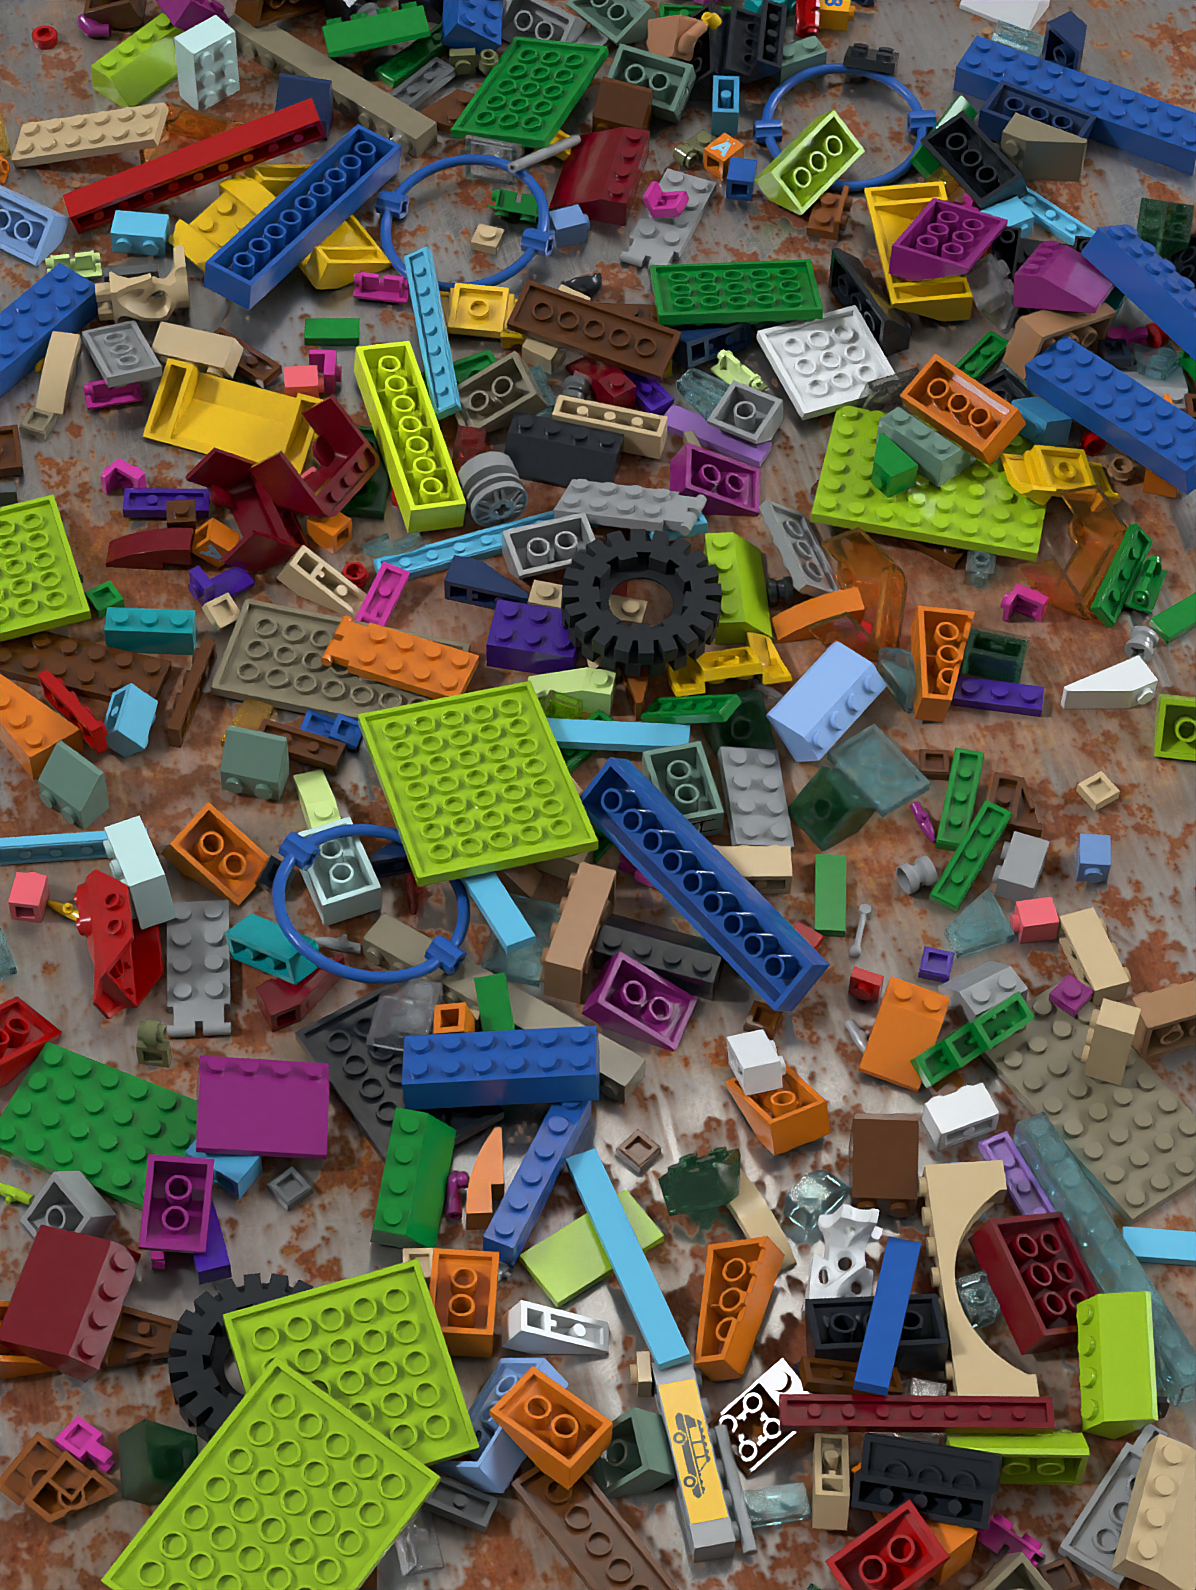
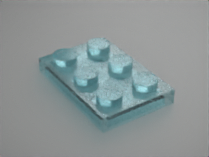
M875 724L827 752V759L882 817L928 791L930 788V781Z
M508 893L535 934L536 943L506 953L493 930H491L479 966L493 974L505 972L507 980L539 987L541 972L544 966L540 964L542 952L545 946L550 947L552 940L549 939L553 922H559L561 915L558 914L560 905Z

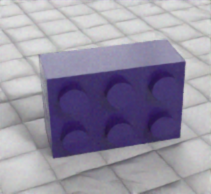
M497 600L486 644V661L489 667L534 674L560 672L576 668L580 646L575 648L569 640L568 629L564 630L561 609Z

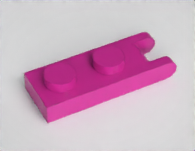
M383 561L355 620L365 623L371 622L386 627L410 578V572Z

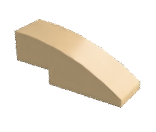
M52 332L39 385L37 409L56 414L60 418L64 417L76 380L75 369L82 351L80 334Z

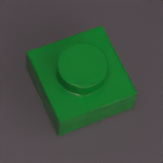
M110 580L84 592L88 604L99 619L106 616L107 607H125L124 598Z

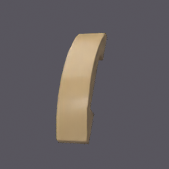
M730 1161L704 1173V1178L719 1202H725L747 1239L768 1236L785 1254L779 1273L795 1266L797 1261L780 1225L760 1192L742 1169L733 1161Z

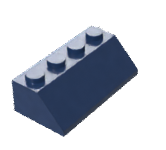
M1001 80L980 109L978 127L989 139L1001 143L1003 130L1014 114L1018 113L1088 140L1097 115Z

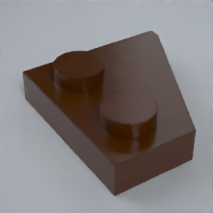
M457 89L421 110L420 113L437 123V130L452 134L451 128L475 94Z
M995 772L988 801L1013 813L1005 830L1041 838L1043 826L1037 820L1035 805L1032 798L1028 795V786L1025 778Z
M122 1306L100 1368L106 1369L170 1357L169 1344L172 1333H179L178 1320Z

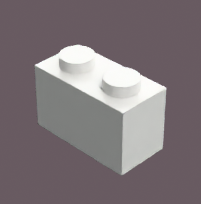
M763 1029L726 1037L729 1065L746 1096L783 1088L782 1075L786 1074L784 1059L782 1056L777 1055L775 1042L768 1039Z
M979 1083L974 1086H963L956 1092L946 1096L938 1095L931 1098L924 1105L922 1121L938 1150L996 1130L1000 1113L984 1084Z

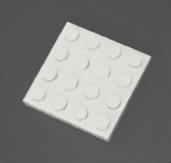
M856 305L823 313V319H815L812 322L797 320L757 332V341L802 421L835 412L840 407L861 405L900 394L902 391V384Z

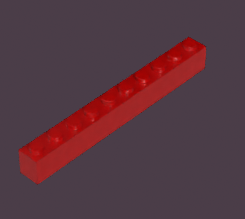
M312 98L66 193L63 195L69 218L77 233L81 234L113 221L116 210L140 211L327 138L315 104Z

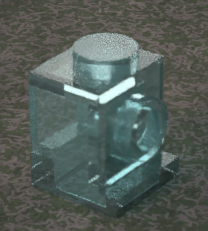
M968 550L963 584L972 585L976 588H992L996 555L983 551Z
M985 1270L955 1280L960 1304L972 1327H986L998 1319L1000 1305L987 1280Z

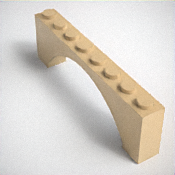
M1003 1160L925 1165L922 1177H918L919 1197H924L926 1206L922 1207L923 1227H929L930 1237H926V1252L928 1257H933L934 1267L930 1268L931 1286L937 1287L938 1300L949 1341L945 1370L943 1371L945 1381L951 1382L952 1392H948V1396L1039 1397L1036 1374H1026L1010 1365L989 1348L975 1332L964 1314L955 1285L956 1253L962 1240L982 1214L994 1204L1004 1202L1007 1185Z

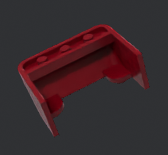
M334 395L301 413L318 435L312 443V452L315 459L321 465L306 482L282 450L249 468L278 507L320 520H328L336 516L378 470L380 465L377 452Z
M214 447L185 478L189 482L207 487L211 501L218 507L230 509L243 538L222 558L223 562L245 569L248 572L258 573L288 562L302 545L309 549L308 540L295 513L278 507L249 470L251 466L258 462Z

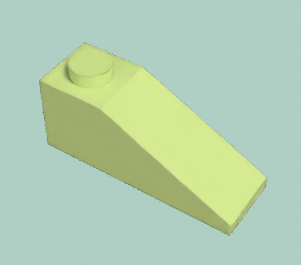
M585 667L528 677V681H531L541 706L592 714L600 709L608 716L611 714L615 697L616 672Z
M322 769L293 775L308 829L341 819L335 797Z

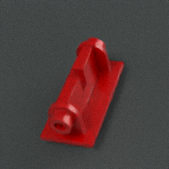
M796 0L795 36L800 38L816 36L817 38L820 32V12H818L820 0Z

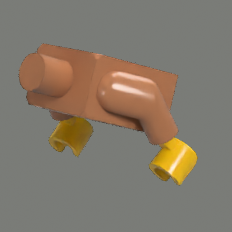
M711 12L703 13L701 17L703 21L681 14L649 19L647 47L651 53L681 62H690L698 38L708 28L710 30L718 28L722 20L717 13L711 14Z

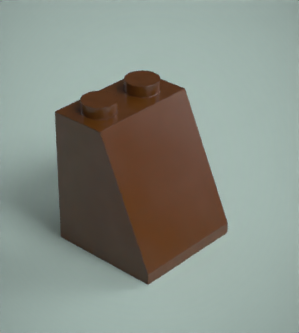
M853 1114L849 1141L850 1206L862 1210L878 1209L880 1215H892L897 1218L915 1216L918 1200L919 1115Z

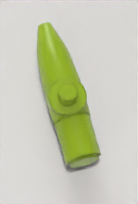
M0 1183V1195L6 1198L4 1201L6 1204L10 1205L11 1202L18 1201L31 1205L34 1201L35 1196L33 1194L24 1192L20 1188Z

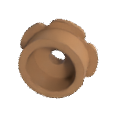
M1125 456L1115 457L1109 464L1107 473L1115 481L1126 482L1128 478L1131 479L1135 475L1133 462Z

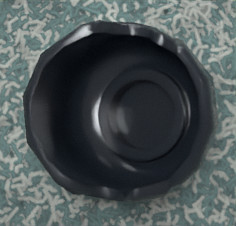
M594 273L592 276L575 277L569 281L564 282L563 280L561 284L590 297V301L598 298L603 286L601 273Z

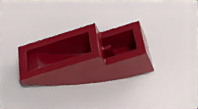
M193 528L153 529L114 539L109 542L106 567L163 570L164 563L191 565L193 556L191 551L194 539Z

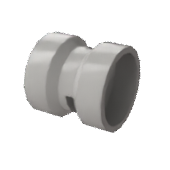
M926 855L915 859V862L911 865L904 863L896 868L898 882L906 894L918 891L919 886L929 887L937 883L936 869L930 858Z

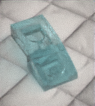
M419 531L395 542L391 541L387 532L362 544L363 550L368 556H394L425 546Z

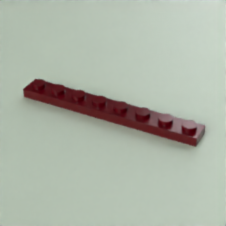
M779 1395L780 1431L1053 1434L1055 1430L1052 1397Z

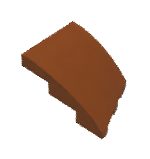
M38 1432L0 1476V1494L22 1510L47 1524L112 1496L118 1490L117 1487L94 1469L92 1471L89 1470L66 1450L62 1452Z

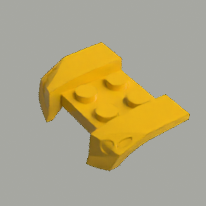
M240 174L235 176L234 179H226L218 184L220 197L189 225L179 219L168 242L174 247L184 245L185 257L205 273L206 261L276 198L256 180Z
M455 283V287L450 288V292L439 291L448 337L449 333L500 338L501 349L511 348L515 344L522 345L528 338V336L507 329L508 319L518 300L514 298V294L509 293V288Z
M1034 445L1031 451L1026 450L1023 455L1003 453L1000 456L1009 484L1021 495L1031 499L1036 504L1045 505L1051 496L1088 499L1094 510H1101L1104 506H1113L1121 500L1120 493L1112 491L1101 463L1088 462L1083 449Z
M746 632V647L705 652L695 661L688 656L687 666L676 671L671 668L668 662L666 664L669 685L676 697L705 693L706 681L710 684H719L725 682L727 678L737 677L740 680H748L757 675L763 685L792 681V676L782 662L771 638L753 632Z

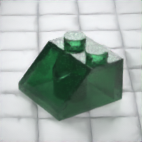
M748 688L733 693L738 695L742 703L726 722L701 723L703 734L717 760V753L720 747L770 750L776 748L770 721L766 717L768 713L762 691Z
M821 766L788 806L789 815L821 851H826L859 832L877 811L873 804L841 769Z
M147 1419L119 1434L122 1498L148 1506L161 1504L197 1458V1435Z

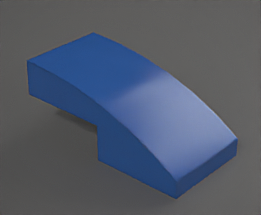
M308 709L300 727L301 730L347 743V749L356 750L362 735L358 720L340 713L334 719Z

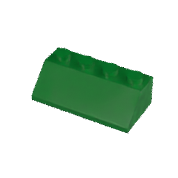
M416 1L401 4V10L392 11L390 6L376 9L377 15L367 17L366 12L351 15L352 20L342 22L341 17L326 20L327 25L321 27L328 57H336L431 36L423 5L417 6Z
M396 1107L370 1242L399 1248H436L457 1130L428 1113Z

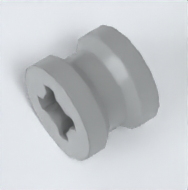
M1145 626L1134 627L1130 633V640L1126 642L1125 654L1130 659L1139 655L1144 663L1149 662L1154 653L1153 649L1157 647L1159 642L1158 634Z

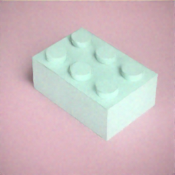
M217 15L174 37L180 97L198 113L240 90L235 31Z
M140 815L104 827L108 840L102 841L108 859L113 858L109 863L113 878L120 879L119 881L129 887L132 920L137 918L140 928L143 930L177 918L165 873Z
M347 817L299 832L298 834L306 839L325 829L353 823L351 818ZM359 836L338 838L318 845L317 847L320 849L319 856L315 859L313 865L306 871L299 869L324 926L382 908L381 885Z

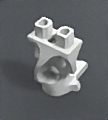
M843 1204L835 1213L819 1216L818 1225L824 1235L825 1251L823 1259L819 1254L815 1253L812 1257L802 1308L803 1314H805V1299L871 1296L873 1270L866 1268L865 1249L868 1243L877 1242L882 1235L883 1228L876 1226L879 1216L878 1209L862 1210ZM845 1257L850 1258L852 1261L851 1268L846 1271L840 1270L838 1267V1261ZM820 1270H822L823 1284L820 1283L818 1278ZM855 1282L861 1287V1292L857 1295L851 1291V1284Z

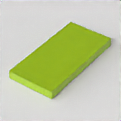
M626 1189L619 1192L617 1196L643 1253H646L664 1241V1234ZM588 1213L519 1255V1261L557 1308L614 1273Z

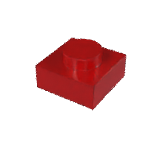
M854 966L850 976L848 993L855 995L861 1000H870L878 1003L882 993L884 976Z

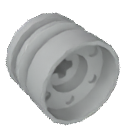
M494 451L479 454L468 460L461 467L457 475L472 518L478 525L494 527L512 522L525 511L528 505V494L518 477V472L512 460L507 454Z

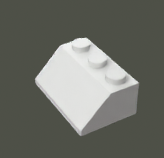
M961 0L959 8L1027 35L1049 7L1050 0Z

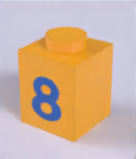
M820 0V29L847 31L848 22L854 21L855 6L850 5L851 0Z

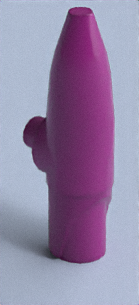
M919 801L913 802L909 807L919 827L930 841L936 842L935 831L929 820L930 816L924 811Z

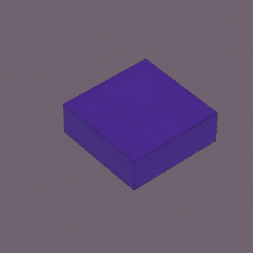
M924 946L918 977L942 983L949 981L955 953Z

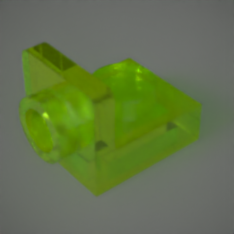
M550 689L545 700L541 699L539 701L546 718L583 719V700Z

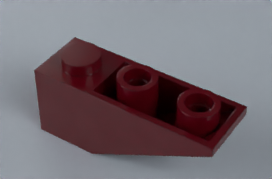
M343 953L327 956V958L345 965ZM317 968L296 985L277 978L266 980L257 986V1004L272 1033L302 1021L341 977Z

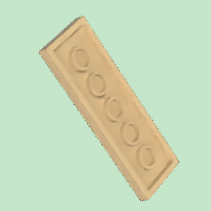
M165 102L59 119L54 118L46 121L29 122L22 126L11 161L15 168L158 147L169 109Z

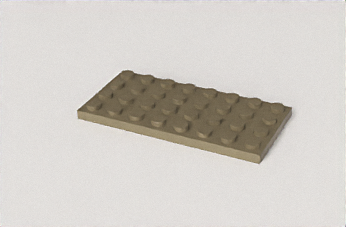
M248 598L244 601L211 686L213 695L304 714L309 709L334 719L340 713L358 720V714L434 700L348 673V667L335 663H332L331 666L323 665L320 660L330 641L334 639L333 635L342 620L341 617ZM354 620L355 623L365 626L369 625V623ZM391 628L469 653L471 651V644Z
M1057 983L1026 1002L1035 1017L1034 1020L992 1049L981 1053L980 1056L1123 1218L1132 1225L1196 1184V1116L1132 1046L1121 1086L1083 1075L1086 1063L1081 1062V1057L1093 1010L1097 1008L1089 1000L1073 1018L1048 1000L1050 992L1059 984Z

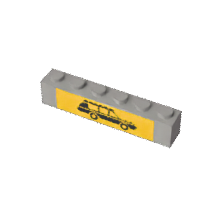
M691 1356L689 1361L658 1371L655 1362L651 1363L652 1389L658 1414L662 1415L673 1460L676 1473L674 1482L693 1563L734 1556L735 1542H740V1533L737 1521H731L729 1511L732 1510V1500L729 1490H723L721 1479H725L724 1467L721 1458H715L713 1450L717 1448V1439L714 1428L708 1429L706 1418H710L707 1398H701L699 1388H702L700 1369L693 1367Z

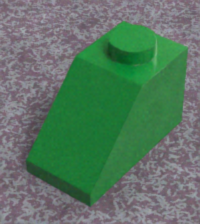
M882 433L878 437L871 483L887 498H890L915 487L918 464L888 436Z

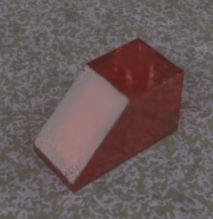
M459 425L452 458L456 475H458L461 467L468 460L487 452V429Z

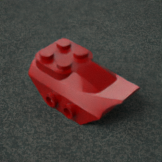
M95 869L87 875L83 884L77 886V892L74 893V901L79 912L76 926L80 935L87 938L89 953L94 964L93 1005L106 1019H111L117 1012L125 1008H138L162 976L163 963L159 924L141 930L137 918L132 920L129 887L121 881Z

